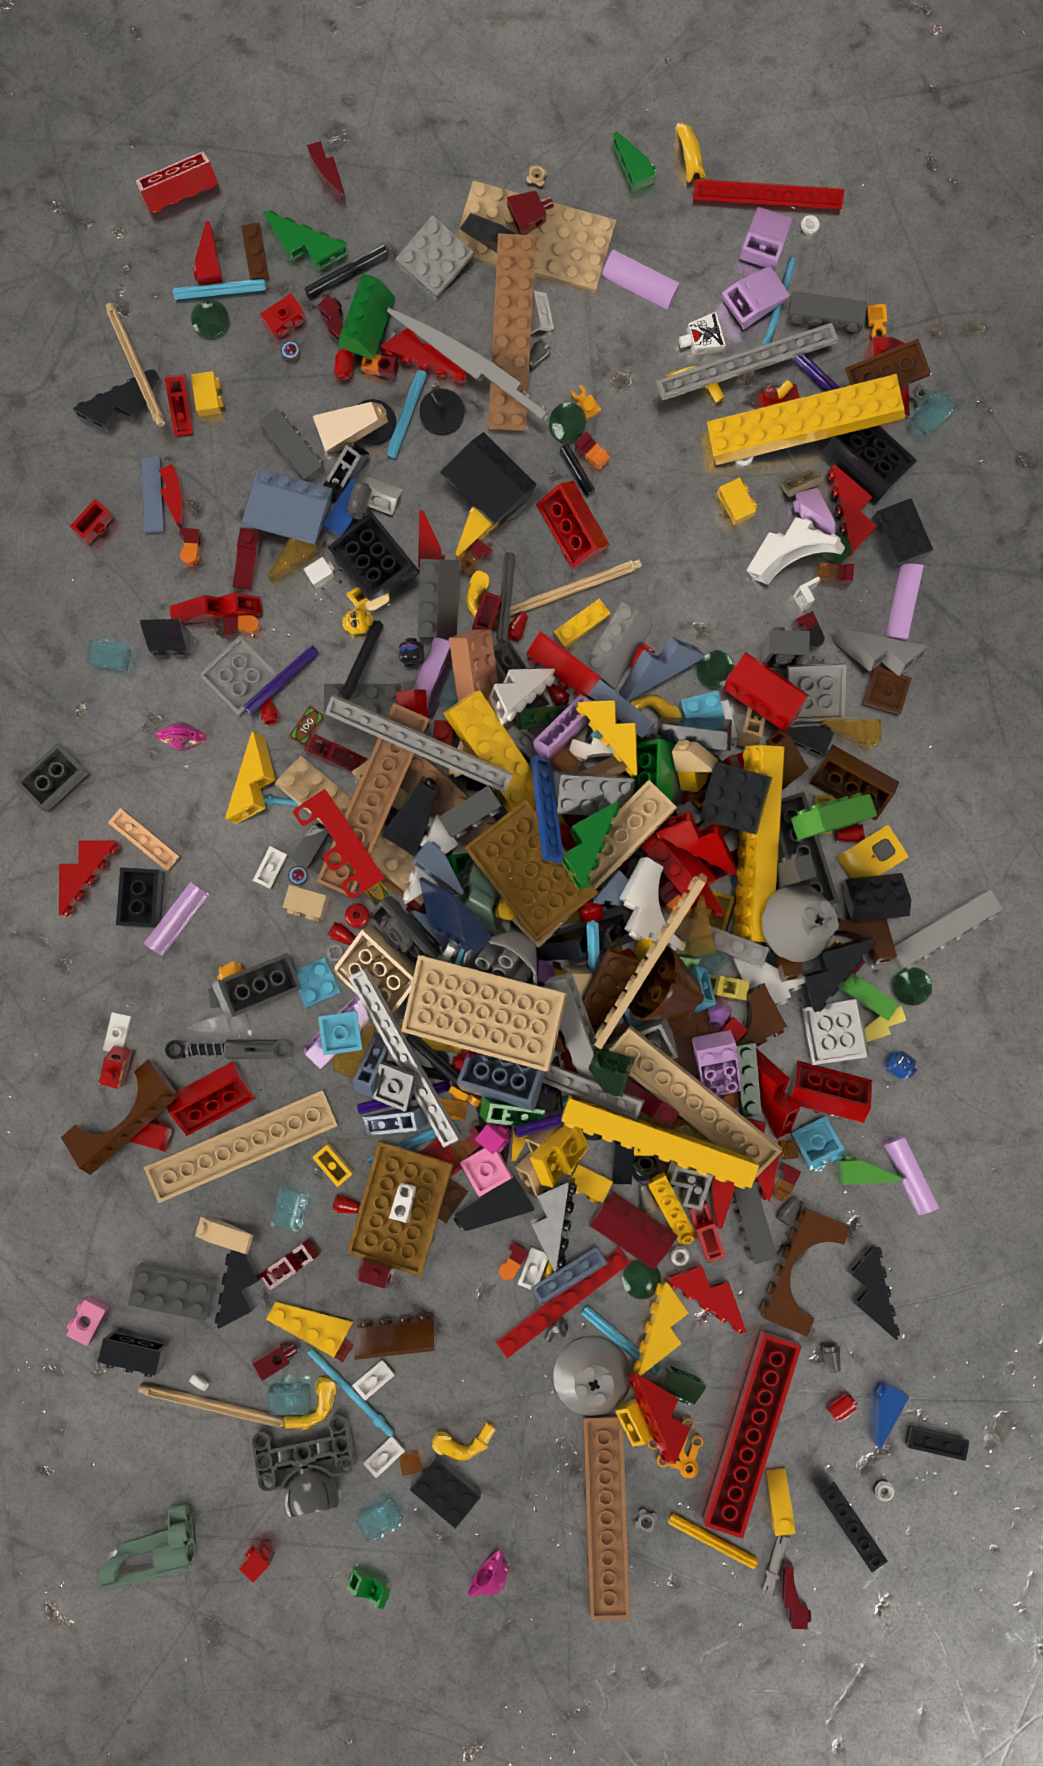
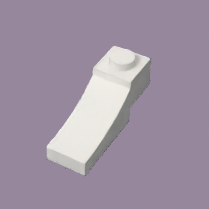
M593 738L591 745L572 739L567 757L570 758V761L581 764V761L585 762L586 759L592 757H615L613 755L615 750L611 745L607 748L600 739Z

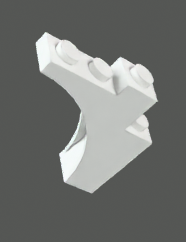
M795 518L786 535L782 533H768L749 565L747 572L754 580L769 585L772 579L793 561L814 553L831 552L842 554L845 547L838 536L834 534L827 535L816 529L811 520Z
M648 857L640 858L619 899L624 902V906L634 910L624 928L630 932L629 936L636 940L649 938L657 943L658 940L656 938L663 925L668 926L663 918L658 897L659 880L664 867ZM673 934L666 946L673 948L675 951H683L686 944Z
M730 957L739 979L750 982L748 988L750 992L761 987L760 984L765 985L777 1006L788 1002L787 998L791 997L789 989L792 992L802 988L801 984L805 983L803 975L800 979L781 982L778 968L767 962H764L763 967L759 968ZM816 968V969H813V970H810V971H805L804 974H805V973H809V972H813V971H816V970H820L821 968Z

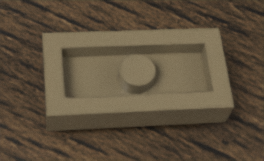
M813 468L780 484L782 490L791 497L796 496V492L814 488L824 481L823 476Z

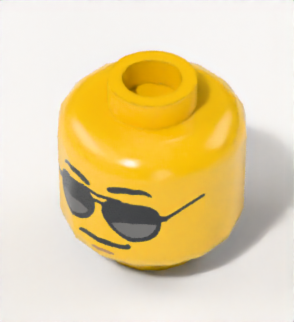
M364 609L348 611L343 617L344 629L351 635L367 633L372 625V617Z

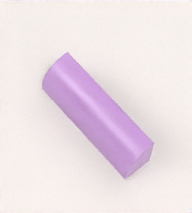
M612 250L602 272V277L667 310L679 288V283L615 250Z
M904 564L900 567L885 637L903 641L908 639L924 565Z
M434 637L412 689H426L428 715L431 718L434 717L453 671L450 642L438 637Z
M580 694L534 740V749L539 757L552 761L588 725L590 719L587 716L582 717L576 708L578 707V702H592L590 699Z
M190 882L143 944L164 956L210 894L195 883Z
M355 995L337 1014L357 1011L361 1030L371 1020V1017L359 996ZM320 1031L302 1047L304 1054L320 1069L336 1055L323 1056Z
M898 1136L883 1143L897 1175L902 1177L901 1183L916 1214L923 1215L939 1209L905 1137Z

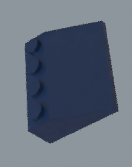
M421 877L419 882L427 917L433 924L431 928L439 935L442 934L447 940L450 939L455 945H460L466 952L470 950L477 954L492 938L490 933L458 897Z

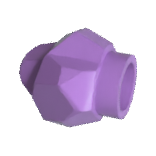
M717 998L715 1000L716 1005L708 1008L709 1024L715 1027H724L731 1017L732 1008L725 999Z

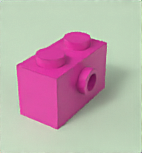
M488 1123L475 1140L493 1155L497 1150L501 1152L512 1139L509 1137L512 1130L504 1124Z

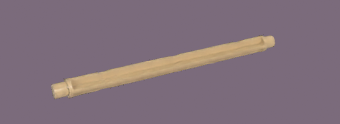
M107 303L105 306L107 315L111 320L144 399L147 402L152 419L158 427H162L165 425L164 415L161 413L130 339L123 327L118 310L114 307L113 303Z
M639 559L631 560L614 568L513 604L510 607V617L517 615L518 612H525L526 610L634 572L635 569L642 567Z
M140 1384L138 1392L145 1394V1396L281 1429L284 1428V1416L151 1384Z

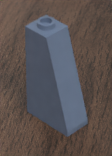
M599 680L588 695L594 701L615 700L616 718L623 724L635 723L636 734L642 739L645 736L649 738L654 732L655 728L653 726L655 723L603 681Z

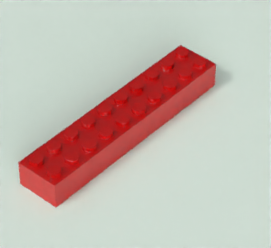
M763 1330L760 1331L703 1516L705 1527L743 1539L802 1346L799 1342Z

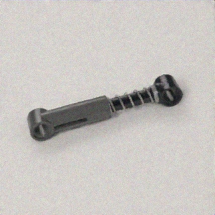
M285 1039L226 1040L225 1044H222V1042L220 1044H214V1042L213 1044H206V1042L205 1044H198V1042L197 1044H192L187 1041L172 1040L165 1047V1053L170 1059L187 1058L191 1055L192 1057L196 1055L203 1057V1055L208 1057L211 1055L216 1057L223 1055L226 1059H285L290 1057L294 1050L292 1043ZM175 1044H178L181 1048L178 1055H175L172 1051ZM280 1044L287 1046L288 1050L284 1055L278 1051ZM272 1047V1051H254V1048Z

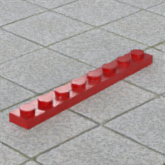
M695 178L693 199L842 209L845 189Z
M618 1246L604 1257L608 1263L607 1265L543 1304L498 1339L496 1344L507 1359L557 1321L559 1317H562L629 1265L631 1261L623 1250Z

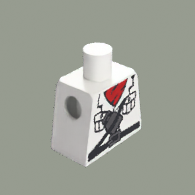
M713 312L689 323L687 335L679 337L680 347L691 346L693 355L723 353L726 345L717 313Z

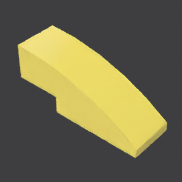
M709 974L714 995L746 1001L749 981Z
M902 1006L897 1007L889 1021L877 1015L864 1025L867 1042L890 1035L889 1026L907 1021Z

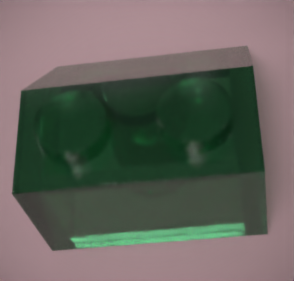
M597 1047L588 1069L604 1092L612 1096L623 1097L631 1077L635 1058Z
M667 1363L657 1386L670 1394L679 1397V1401L687 1405L689 1403L696 1404L706 1388L702 1378Z

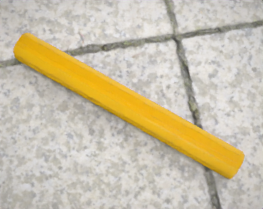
M676 1514L670 1516L668 1522L671 1526L752 1569L756 1568L758 1559L753 1555Z

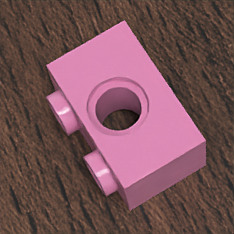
M91 1297L84 1301L81 1300L76 1308L78 1314L75 1319L72 1318L67 1326L69 1331L66 1336L85 1346L90 1345L110 1307ZM83 1316L89 1317L90 1325L83 1323Z

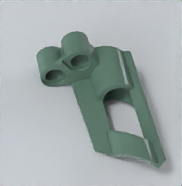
M470 856L465 863V870L460 871L456 875L464 891L459 896V899L487 930L495 935L505 933L504 930L496 925L492 910L493 905L499 903L501 895ZM512 920L510 921V929H517L519 932L524 933Z
M188 1504L168 1508V1520H166L168 1530L120 1545L116 1555L108 1559L100 1570L98 1582L105 1590L187 1571L188 1566L193 1564L196 1554V1545L193 1539V1523ZM153 1552L155 1569L120 1577L117 1576L119 1566L124 1559Z

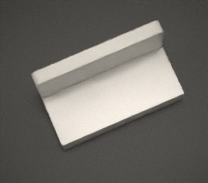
M533 291L531 334L538 330L550 332L554 329L547 293Z
M367 477L364 482L369 484V487L372 489L368 506L393 515L402 489Z
M819 576L799 586L793 595L802 612L809 609L815 601L811 590L815 589L820 582Z

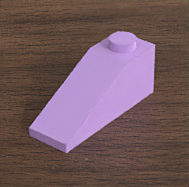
M814 488L796 492V501L793 504L795 512L799 513L801 519L807 518L814 523V527L827 535H835V521L819 489Z

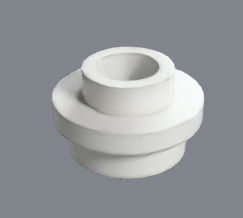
M676 1246L672 1249L670 1258L675 1265L683 1266L688 1263L690 1254L685 1247ZM682 1252L683 1258L677 1259V1253Z
M887 1481L877 1483L874 1489L876 1497L883 1502L890 1501L895 1493L894 1487ZM882 1488H887L885 1494L881 1493Z

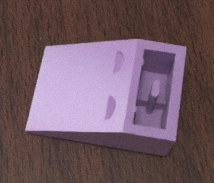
M757 207L739 259L765 268L771 266L775 271L793 218Z
M771 266L736 282L722 292L723 301L743 330L791 297Z
M731 1030L692 1038L699 1081L717 1096L741 1091L737 1048Z

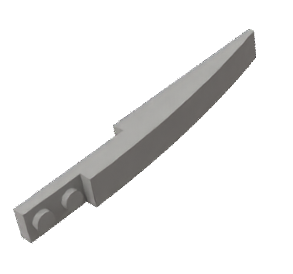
M388 308L387 312L476 380L480 382L485 376L543 421L546 420L548 413L545 410L547 408L540 402L536 404L530 400L532 396L524 390L520 393L519 391L523 385L504 370L442 332Z

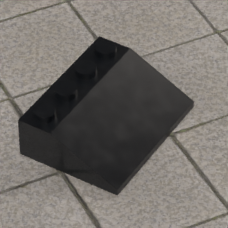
M879 425L834 436L823 449L830 458L877 501L917 462L907 450Z
M484 432L467 444L440 472L493 526L526 501L537 485Z
M372 511L327 547L369 601L406 585L420 573L415 564Z

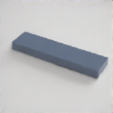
M160 457L141 458L145 533L165 532L163 496L160 492L162 489V476L159 472L161 469Z
M596 1246L532 1286L531 1290L542 1306L608 1263Z

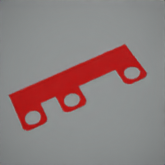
M323 789L293 810L294 816L302 826L308 825L319 817L336 842L337 846L323 855L324 861L332 871L339 869L349 862L356 872L342 882V888L349 898L357 897L385 878L326 789ZM308 808L311 811V817L308 820H302L299 817L300 809ZM335 852L341 856V862L338 865H332L329 862V855ZM352 880L357 881L360 885L356 893H351L347 889L348 883Z

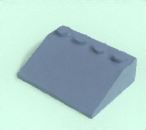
M259 468L248 498L242 525L315 544L332 504V488Z
M472 1054L471 1059L466 1057L457 1084L463 1091L534 1111L542 1088L545 1071L499 1058L495 1061H489L484 1056Z

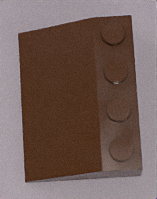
M430 1314L418 1315V1318L411 1319V1316H403L397 1321H391V1318L379 1320L380 1323L362 1321L356 1327L354 1360L435 1351L437 1343L435 1316L430 1317Z

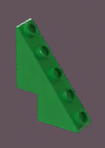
M263 211L267 223L290 261L307 252L318 271L348 254L347 243L342 239H333L325 232H316L308 225H299L291 218L278 216L274 211Z
M618 801L573 825L569 830L578 846L564 853V860L561 862L578 891L583 887L587 889L591 881L589 874L597 866L598 859H596L598 852H602L606 842L603 841L605 834L609 835L613 824H610L612 817L615 818L619 812Z

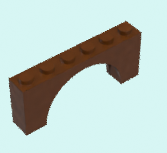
M781 729L766 740L768 746L784 747L783 790L809 768L790 735ZM704 789L690 800L700 812L703 808L707 789ZM703 820L707 827L717 824L711 821ZM718 824L723 837L734 829Z
M850 917L847 920L837 918L839 927L833 935L844 936L854 941L870 936L874 938L875 946L870 951H867L874 965L893 962L897 957L887 919L852 923ZM774 952L781 982L800 979L804 974L803 962H792L778 956Z
M765 985L748 993L747 1000L750 1007L748 1031L737 1043L754 1040L758 1047L767 1042V1037L771 1035L777 1037L784 1033L783 1029L787 1025ZM676 1032L673 1036L678 1058L673 1060L698 1080L699 1076L693 1046L683 1038L680 1032Z
M147 1059L134 1071L138 1082L137 1097L131 1111L119 1125L101 1134H88L79 1126L74 1125L61 1137L78 1168L91 1175L98 1170L102 1164L178 1097V1094L162 1070L151 1060Z
M804 1207L803 1210L799 1211L796 1219L798 1221L796 1229L793 1228L789 1235V1239H791L790 1244L783 1250L782 1257L784 1259L782 1264H778L775 1270L776 1279L768 1288L767 1294H769L767 1302L764 1301L762 1303L760 1312H762L761 1316L764 1319L808 1337L815 1318L803 1311L793 1298L790 1287L793 1265L801 1253L815 1244L834 1242L844 1245L851 1226Z

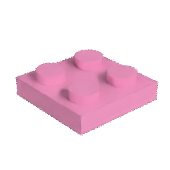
M484 1148L460 1162L479 1197L513 1178L498 1150L492 1155Z

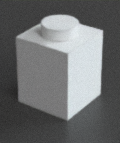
M323 557L304 568L315 589L335 577L333 574L335 568L329 560L326 562Z

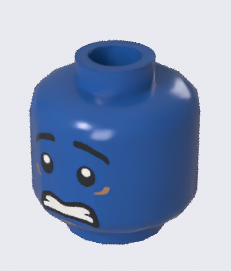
M895 1051L887 1061L888 1071L901 1080L907 1077L911 1078L917 1071L915 1068L916 1060L904 1051Z

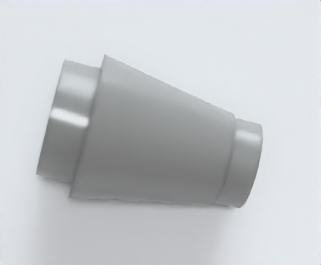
M649 1186L639 1187L641 1210L646 1214L659 1211V1205Z

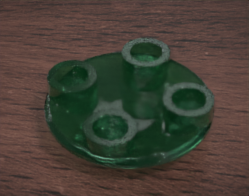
M215 300L200 302L195 306L191 314V322L194 329L201 335L213 338L218 337L224 331L229 320L226 308Z
M572 402L561 403L555 407L549 418V426L552 433L562 440H572L581 436L586 426V415L583 409Z
M721 650L706 653L705 657L698 662L697 674L704 685L711 688L724 687L735 664L732 658Z
M917 967L905 968L896 975L893 982V990L896 997L902 1003L912 1006L919 1005L925 1002L931 995L932 982L924 970Z
M640 1260L631 1262L624 1270L622 1277L623 1286L630 1296L636 1299H647L655 1295L658 1283H661V1274L657 1267L653 1270Z

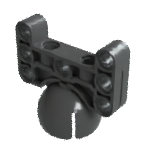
M336 1415L331 1418L329 1422L331 1437L274 1449L273 1439L269 1433L258 1432L253 1436L252 1448L259 1488L263 1491L285 1488L284 1508L289 1518L339 1506V1492L332 1478L350 1474L356 1468L350 1423L345 1416ZM338 1419H342L344 1422V1427L341 1430L335 1428V1422ZM262 1435L267 1440L264 1447H260L258 1444V1439ZM341 1439L347 1441V1448L343 1451L338 1447ZM303 1447L307 1448L309 1452L308 1457L305 1459L300 1457V1450ZM264 1456H268L270 1459L267 1467H263L261 1464ZM333 1457L332 1459L319 1461V1458ZM348 1459L351 1463L348 1471L343 1470L341 1466L342 1461ZM287 1465H292V1466H294V1467H291V1468H286V1469L279 1470L280 1467H283V1466H287ZM267 1476L273 1479V1484L270 1488L264 1484Z

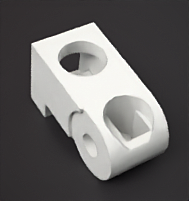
M400 1183L389 1216L390 1219L405 1223L409 1222L416 1186Z

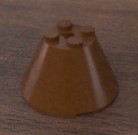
M666 946L628 1008L630 1014L640 1021L674 1018L689 1019L697 1005L703 1002L704 994L701 993V985L673 948Z

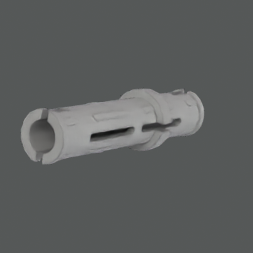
M778 1536L769 1569L765 1573L767 1577L762 1593L774 1597L778 1580L782 1576L780 1572L791 1538L789 1536Z

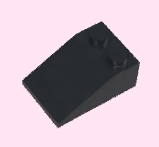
M180 619L140 620L148 651L154 657H166V654H173L174 657H184L185 654H190V631Z

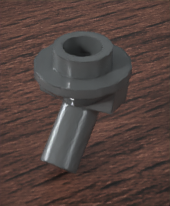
M559 1317L556 1323L550 1327L544 1339L547 1342H551L556 1333L561 1337H565L566 1332L569 1330L567 1321Z

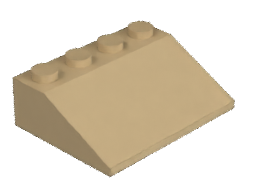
M371 925L361 930L332 972L357 994L349 977L367 968L394 1016L409 999L416 964L401 950L392 948L384 939L383 934L374 925Z

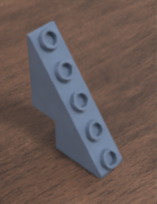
M670 636L659 655L647 650L642 652L619 693L626 701H630L694 663L699 662L705 657V654L697 646Z
M616 870L597 889L599 893L592 898L593 903L604 904L605 901H611V905L622 906L623 901L619 898L629 880L620 870Z

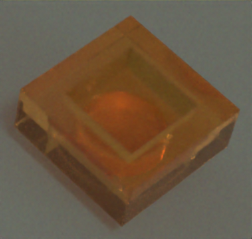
M795 1138L778 1140L779 1146L782 1148V1159L799 1158L798 1145Z
M419 1451L404 1453L399 1456L403 1476L422 1472Z

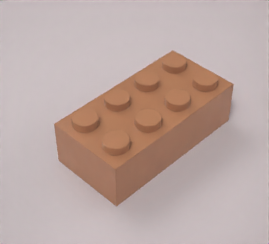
M470 630L450 637L449 642L458 702L473 691L480 690L491 708H493L489 696L494 684H498L491 630Z

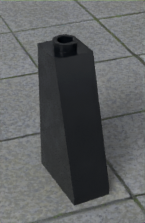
M662 718V724H658V736L672 744L688 740L689 742H698L704 748L731 751L732 719Z
M421 777L388 823L382 835L414 857L417 854L439 788L433 779Z
M512 1175L513 1178L457 1211L454 1221L459 1229L463 1228L464 1231H469L535 1210V1207L516 1177Z

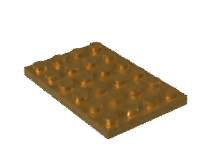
M527 799L464 847L535 941L539 940L599 893L591 882L587 889L583 887L578 891L562 862L556 863L542 858L537 812ZM562 846V850H563V854H564V853H566L567 851H566V849Z
M381 1140L378 1141L347 1253L421 1277L454 1163ZM400 1183L416 1186L411 1216L407 1223L389 1218Z

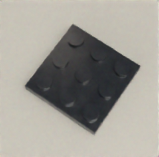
M715 762L700 819L757 834L773 777Z

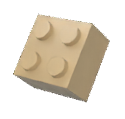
M289 885L283 908L287 909L286 913L298 917L301 914H305L306 919L318 922L319 919H325L330 897Z

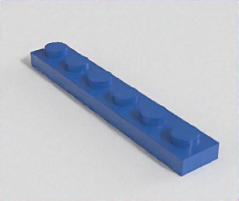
M534 755L530 759L542 858L560 863L564 860L551 760Z

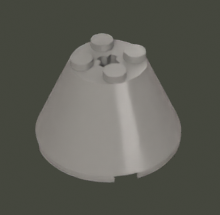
M791 884L775 891L766 902L765 913L762 915V930L768 945L778 956L792 962L809 961L819 956L826 949L834 932L839 927L837 914L831 904L817 890L803 884Z
M510 929L508 932L493 936L477 954L469 950L464 956L463 966L537 985L536 945L527 935L519 932L517 929Z
M586 1336L569 1343L559 1354L554 1366V1386L561 1401L572 1411L586 1416H599L611 1412L623 1402L630 1389L627 1374L631 1373V1368L626 1355L615 1343L603 1337Z

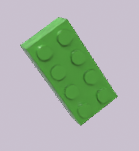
M861 793L850 796L851 799L846 796L837 799V803L835 800L825 802L824 806H822V803L811 806V811L808 808L798 811V816L791 818L797 839L802 840L838 830L876 817L877 813L871 795L862 796Z

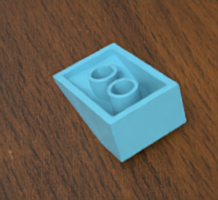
M718 691L683 699L679 703L683 718L725 719ZM705 748L707 751H709V752L712 753V754H713V753H717V752H721V751H725V750H717V749Z

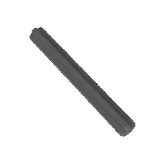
M512 552L505 553L500 595L502 601L499 607L496 635L499 642H506L508 638L515 555Z

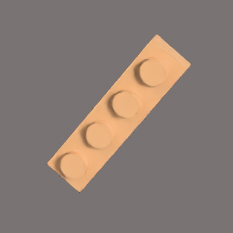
M120 808L108 822L166 871H169L180 858L179 855L123 809Z

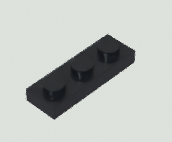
M910 1427L907 1447L966 1461L970 1441Z

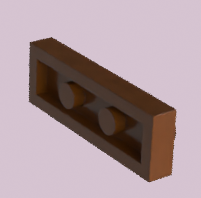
M260 223L241 225L250 280L269 279Z

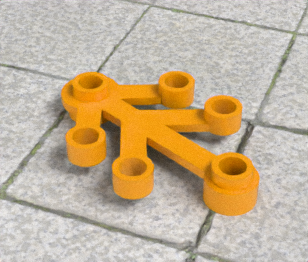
M685 1417L682 1420V1424H684L686 1421H690L691 1425L689 1426V1428H691L690 1430H692L694 1427L693 1420L689 1417ZM700 1435L692 1436V1446L688 1457L684 1451L687 1442L686 1438L679 1455L680 1461L677 1460L676 1464L660 1463L659 1459L661 1457L659 1454L656 1458L657 1464L660 1467L669 1466L679 1469L681 1475L685 1478L695 1477L699 1471L698 1463L695 1460L699 1448L703 1445V1439ZM696 1438L701 1440L698 1445L693 1443ZM650 1441L647 1443L650 1449L654 1450L659 1448L657 1444L655 1446H651ZM689 1465L693 1467L690 1472L686 1471V1467Z

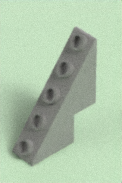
M837 628L832 640L868 671L883 663L898 676L919 662L927 649V646L923 644L844 628Z

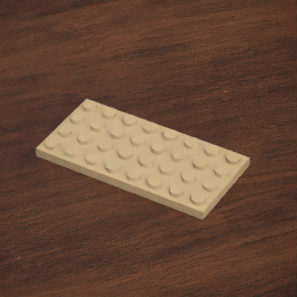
M477 181L472 182L456 236L474 252L472 259L494 265L497 264V253L460 230L469 214L472 213L499 223L519 235L507 208V197L520 193ZM553 203L554 208L546 210V222L527 234L536 236L534 276L596 292L616 220Z
M418 955L401 1032L548 1072L550 1071L567 993Z

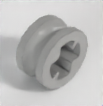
M337 944L330 945L326 951L327 958L338 962L344 955L343 948ZM337 947L340 956L338 958L335 956L334 959L331 957L332 953L330 951L332 948L335 950Z

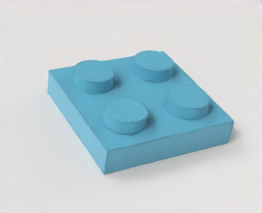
M326 957L295 971L302 989L298 990V993L305 1008L341 993Z
M357 1011L318 1017L323 1056L363 1050Z

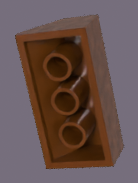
M832 744L810 783L837 799L846 796L851 799L850 796L861 793L862 796L870 794L877 816L873 817V819L877 820L894 796L899 781Z

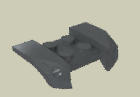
M322 823L314 824L309 829L291 857L293 861L317 874L320 873L325 862L323 855L330 850L334 841ZM358 883V885H357L356 890H355L354 893L358 892V890H359V888H360L359 883Z

